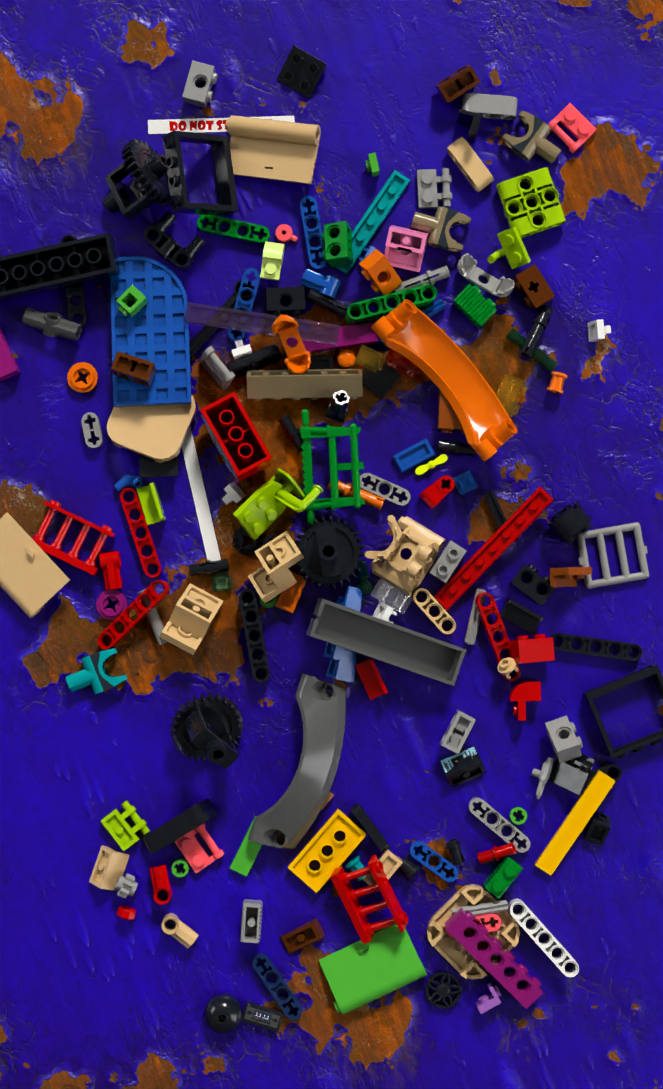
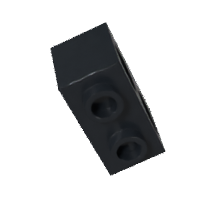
M523 564L509 583L536 604L542 606L556 587L550 586V579L547 576L541 577L537 574L538 569L534 566ZM524 572L530 574L531 579L528 583H523L521 580V575ZM539 584H543L546 587V592L543 595H539L536 591Z

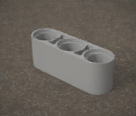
M465 93L462 98V109L481 114V118L513 120L516 119L518 99L513 96Z

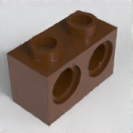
M466 64L434 86L443 101L449 103L479 84L480 80L472 66Z
M117 351L111 367L114 376L148 387L151 386L157 370L155 363Z

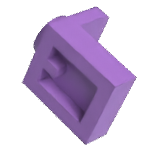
M491 982L487 983L492 994H485L476 1002L481 1014L501 1003L499 997L502 994L497 985L493 987Z

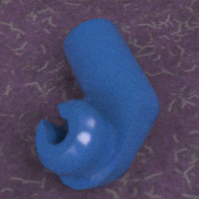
M126 474L114 486L121 492L127 486L140 488L143 481L138 475Z

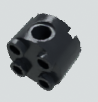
M578 501L573 502V507L569 504L552 517L553 522L551 520L547 522L549 528L559 537L560 542L565 541L569 544L576 539L575 535L580 531L585 532L592 526L590 523L591 517L584 512Z

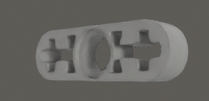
M363 473L360 476L361 489L399 506H405L409 503L411 496L408 490L371 473ZM368 476L373 483L379 480L376 491L371 490L374 487L372 485L363 486L362 478L366 479ZM387 484L390 487V492L387 495H382L379 492L380 485ZM393 487L397 489L395 491L397 494L404 492L407 500L399 502V498L393 496V499L389 498L393 492Z

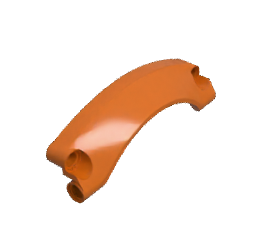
M405 299L389 314L381 317L371 326L387 347L413 362L441 390L459 418L468 444L484 462L518 432L502 403L471 360L440 327L410 300Z

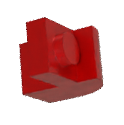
M523 681L511 689L508 700L516 701V705H513V716H516V720L526 721V701H541L540 681Z

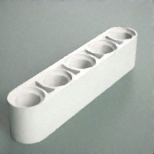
M521 899L511 900L508 904V910L512 917L565 976H576L579 972V965L570 953ZM515 905H522L521 912H513ZM534 919L535 925L530 928L526 927L527 920ZM541 934H548V939L545 942L539 941ZM560 948V955L552 956L553 949ZM567 963H573L574 967L572 970H565Z

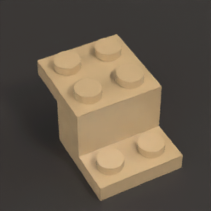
M285 531L255 551L263 566L248 577L264 603L297 583L288 568L302 560L304 556L289 533Z
M190 583L175 605L171 617L159 637L194 655L222 606L223 600Z

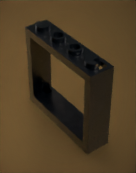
M172 131L162 136L173 213L228 216L239 211L228 136ZM180 142L211 145L219 204L188 202Z
M650 665L583 692L610 758L615 757V760L626 756L625 753L633 751V753L644 749L643 746L646 744L655 745L662 742L663 729L613 749L593 699L652 675L663 701V678L658 665Z

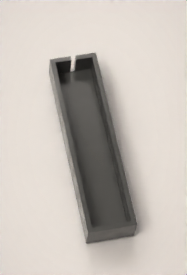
M318 598L313 612L316 618H311L306 635L452 686L455 685L467 649Z

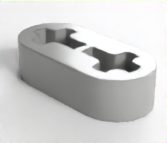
M88 412L81 419L84 438L90 448L97 449L103 444L101 424L96 414ZM89 416L96 420V422H93V429L86 423ZM91 432H94L95 437L99 438V440L96 441V445H94L92 442H89V440L92 439Z

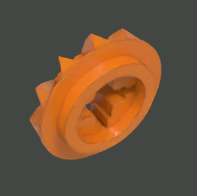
M76 363L68 371V384L77 392L85 393L91 391L97 385V371L89 363ZM78 371L84 375L89 374L86 377L87 384L83 381H78L80 378Z

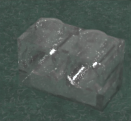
M382 579L378 580L370 594L403 615L413 599Z

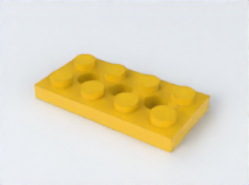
M337 809L287 868L317 893L330 878L334 869L346 860L367 833L341 810ZM337 831H343L346 836L344 840L337 841L334 838V834ZM326 845L331 846L333 849L332 854L329 856L322 853V848ZM312 860L319 861L320 868L318 870L310 869L309 863Z

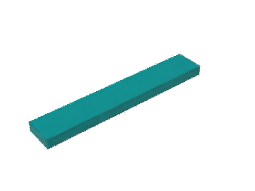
M396 170L393 171L352 232L353 264L336 266V269L345 275L349 273L364 248H366L410 183L408 178Z

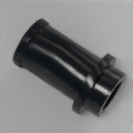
M457 838L447 841L446 849H449L453 864L463 863L465 858L460 848V841Z

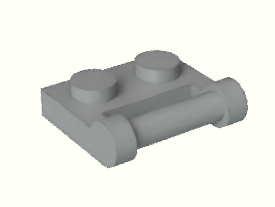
M210 346L202 353L199 362L220 388L225 390L236 375L227 369L214 353L215 349Z

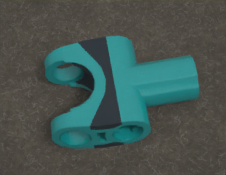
M116 648L96 652L82 658L81 661L85 669L66 676L71 692L91 685L94 694H98L127 680L126 674L120 677L111 676L105 670L107 659L111 655L118 653Z

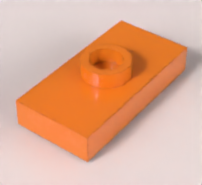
M290 571L297 583L280 593L275 606L293 613L307 579L304 580V576Z

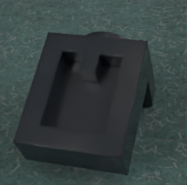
M595 812L591 817L584 840L603 846L611 829V818L604 813Z

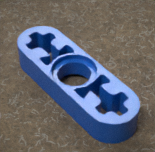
M419 840L414 841L410 845L412 857L443 880L453 882L457 879V867L431 847ZM415 846H422V851L427 854L425 861L422 860L424 855L421 853L414 854ZM431 856L439 858V864L435 867L430 866L428 863ZM443 862H445L446 864L444 865V867L448 870L453 868L454 876L449 875L448 877H446V872L443 869H441L440 872H438L437 870H439L442 867Z

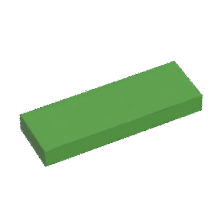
M254 819L230 866V869L246 877L263 845L248 840Z

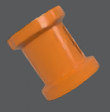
M552 371L550 386L546 390L563 395L564 391L562 388L568 375Z

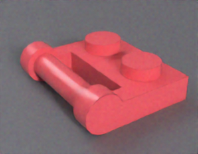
M571 103L548 124L551 130L570 148L569 151L572 154L597 130ZM560 122L578 141L574 142L557 124Z
M205 824L198 826L174 841L195 873H198L225 854L213 841L205 829ZM199 832L213 854L211 856H208L195 837L196 833Z

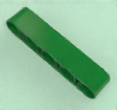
M428 284L356 302L348 307L345 320L350 325H358L380 319L394 310L406 297H410L418 309L424 308L434 302L437 290L433 285ZM423 293H429L431 298H425ZM387 302H393L395 308L388 307ZM368 307H375L377 309V312L373 313L369 311ZM356 311L359 317L351 316L350 312Z

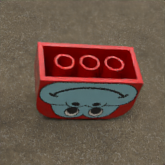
M235 391L200 409L202 422L237 483L272 465V457Z

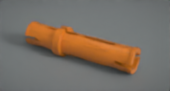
M338 480L339 493L343 494V497H353L352 483L348 482L347 484ZM360 489V494L365 504L381 510L385 499Z

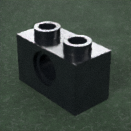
M304 286L266 288L267 313L271 314L272 317H279L283 313H290L291 316H300L306 312ZM289 298L292 302L289 306L285 307L281 305V300Z

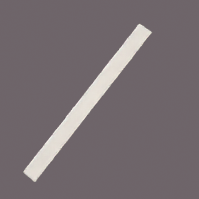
M190 426L181 447L207 560L217 561L221 560Z

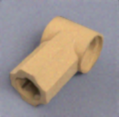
M174 913L166 914L162 920V930L187 948L195 942L199 935L183 923ZM167 920H173L175 921L176 926H174L173 928H169L166 926L165 922Z

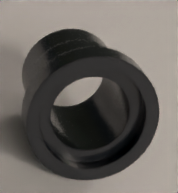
M405 857L398 870L409 881L420 866L418 864L415 865Z

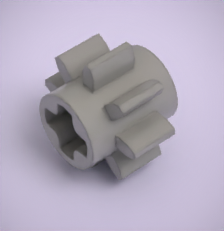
M128 873L125 877L119 876L114 889L118 890V896L126 899L127 895L133 896L138 886V883L134 882L135 876Z

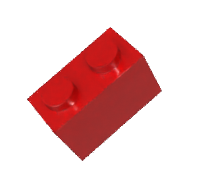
M534 634V638L528 639V635L517 636V640H510L511 658L515 660L516 664L555 660L553 637H546L545 634Z

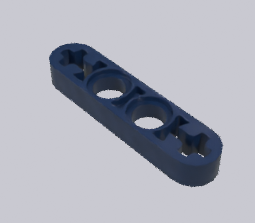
M263 952L257 953L252 961L255 971L286 1017L291 1020L298 1019L302 1014L300 1002L269 956ZM259 957L261 960L264 958L266 959L264 964L268 970L264 974H262V972L264 971L263 966L261 964L257 965V958ZM268 974H276L278 977L277 981L269 983L266 979ZM285 989L288 992V997L280 999L277 992ZM291 998L293 999V1000L290 1002V1004L292 1005V1007H293V1008L298 1007V1009H297V1014H294V1013H291V1014H290V1013H289V1011H290V1006L288 1005L287 1002H288Z

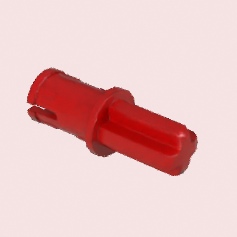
M513 842L499 847L493 846V849L478 853V861L481 864L494 860L500 861L503 857L515 855L516 848Z

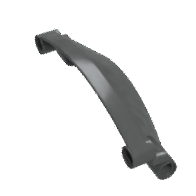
M302 673L295 694L303 721V748L299 766L283 796L271 808L255 817L248 840L266 846L292 850L313 824L329 794L341 756L346 713V692L342 686L318 680L319 678Z

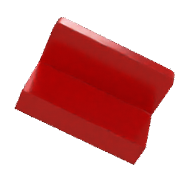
M373 658L356 664V670L370 700L383 694H388Z

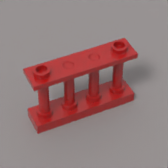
M51 499L50 502L44 501L43 504L49 506V509L37 534L30 537L44 552L96 576L99 568L95 567L97 564L95 562L108 535L115 538L116 534L112 533L113 528L104 524L100 527L60 508L62 504ZM56 511H59L67 516L54 543L51 542V545L44 542L45 538L43 537ZM73 519L84 523L72 550L66 553L61 550V544ZM92 527L100 531L101 534L89 558L82 561L78 559V553Z
M376 855L371 857L367 867L347 873L340 866L335 868L330 876L363 944L371 941L374 931L397 924L400 932H403L408 924V916L406 912H403L384 873L383 864ZM372 873L376 884L357 890L352 888L350 880ZM381 891L385 899L384 901L365 907L361 906L358 897ZM389 908L393 916L372 924L369 922L366 914Z

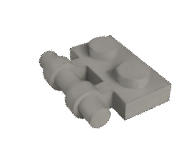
M449 168L442 169V176H436V169L417 170L418 209L437 208L438 201H443V207H451V200L453 198L450 192V183L452 182V177L449 175ZM437 184H442L443 193H437Z

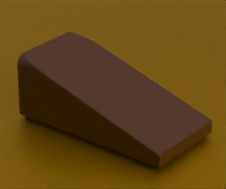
M315 918L282 935L280 938L290 954L321 940L325 933L318 919Z

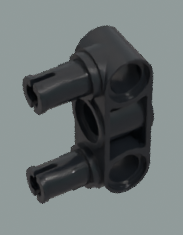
M167 211L158 223L152 224V226L145 230L144 237L146 242L162 258L170 262L178 270L187 271L190 269L196 258V253L202 248L205 241L197 235L187 248H181L175 240L166 235V230L176 220V217ZM151 233H158L156 240L149 239ZM186 257L188 261L185 265L178 264L179 258Z

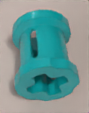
M357 856L345 867L352 872L365 866L361 863L360 857ZM364 876L356 878V881L362 880Z

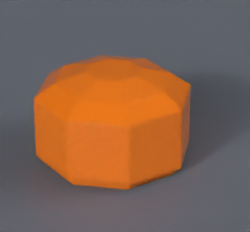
M349 349L341 350L337 356L339 366L345 369L352 367L356 360L354 352Z

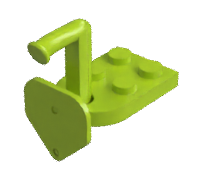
M278 468L275 475L268 482L261 485L233 515L253 540H256L284 512L286 507L291 508L295 512H302L323 492V489L319 485H313V489L305 497V494L295 480L287 472ZM292 491L295 495L302 498L303 500L301 501L297 497L290 494V492Z

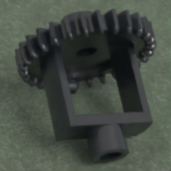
M132 139L123 147L122 159L125 161L105 176L111 192L103 198L105 207L111 213L115 214L120 210L122 215L128 219H134L153 203H159L160 206L171 205L165 156L158 154L157 150L153 151L152 146H148L141 139ZM129 174L130 177L135 176L137 178L134 184H141L139 190L146 189V192L142 191L138 194L139 199L134 203L131 202L122 183V180Z
M322 516L321 523L314 518L315 525L307 522L309 529L307 530L302 527L301 530L304 534L296 535L300 541H294V543L298 546L304 558L294 566L302 567L298 573H306L303 578L304 580L311 577V585L317 581L318 588L324 583L325 589H327L329 583H331L333 589H335L336 582H338L342 587L343 579L349 583L350 579L348 576L350 575L355 578L356 575L353 571L361 570L357 564H364V561L359 559V557L364 556V553L359 552V550L365 548V545H358L363 538H356L359 531L351 532L354 525L346 527L347 520L340 524V517L333 522V518L330 516L326 522L324 516ZM327 547L334 550V554L330 557L323 554V550Z
M211 692L208 693L207 698H205L203 693H201L200 699L193 695V702L186 699L187 706L180 704L182 711L175 710L177 717L171 718L173 724H170L172 730L170 734L173 744L183 756L187 755L188 759H191L193 756L197 762L201 757L205 763L208 757L211 763L227 768L238 757L235 745H238L237 738H242L241 732L244 730L242 714L238 711V706L234 705L231 699L228 701L225 695L221 699L219 693L214 698Z

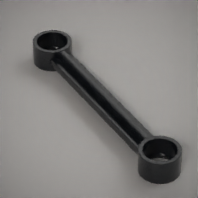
M241 280L236 282L234 293L190 342V365L191 358L234 310L238 295L237 288ZM248 281V285L250 286V288L253 289V286H251V282ZM252 293L241 296V298L247 300L252 297Z

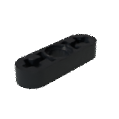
M271 345L230 362L227 369L236 375L235 378H240L247 375V370H259L278 362L282 355L278 346Z
M356 803L350 808L381 852L384 853L387 849H390L391 846L361 805Z

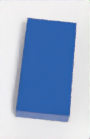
M426 438L395 454L393 458L401 473L435 456V453Z

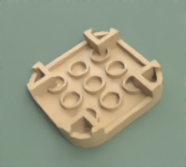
M192 396V404L114 407L107 423L109 438L117 447H123L155 460V462L163 463L170 461L179 455L180 448L193 418L196 417L195 399Z
M476 884L465 885L459 889L431 917L426 929L428 941L432 947L465 979H482L487 976L488 971L455 938L450 937L446 933L444 923L452 916V908L497 901L485 888ZM508 911L498 912L497 914L501 919V927L497 931L489 932L488 935L491 938L496 937L501 942V947L505 951H510L519 942V925ZM493 917L490 918L489 922H484L483 918L480 919L483 925L484 923H490L491 926L497 921ZM481 941L477 946H484L486 942ZM495 954L491 959H497L499 955Z

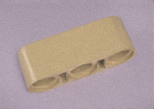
M460 137L446 148L451 159L477 192H480L494 181L490 171L463 137Z
M423 588L417 589L412 595L414 603L443 634L453 633L456 629L454 619L429 591ZM420 591L424 592L427 597L422 603L416 599V594ZM432 606L439 608V614L436 617H432L429 614V609ZM445 620H449L452 623V628L449 631L442 629V623Z

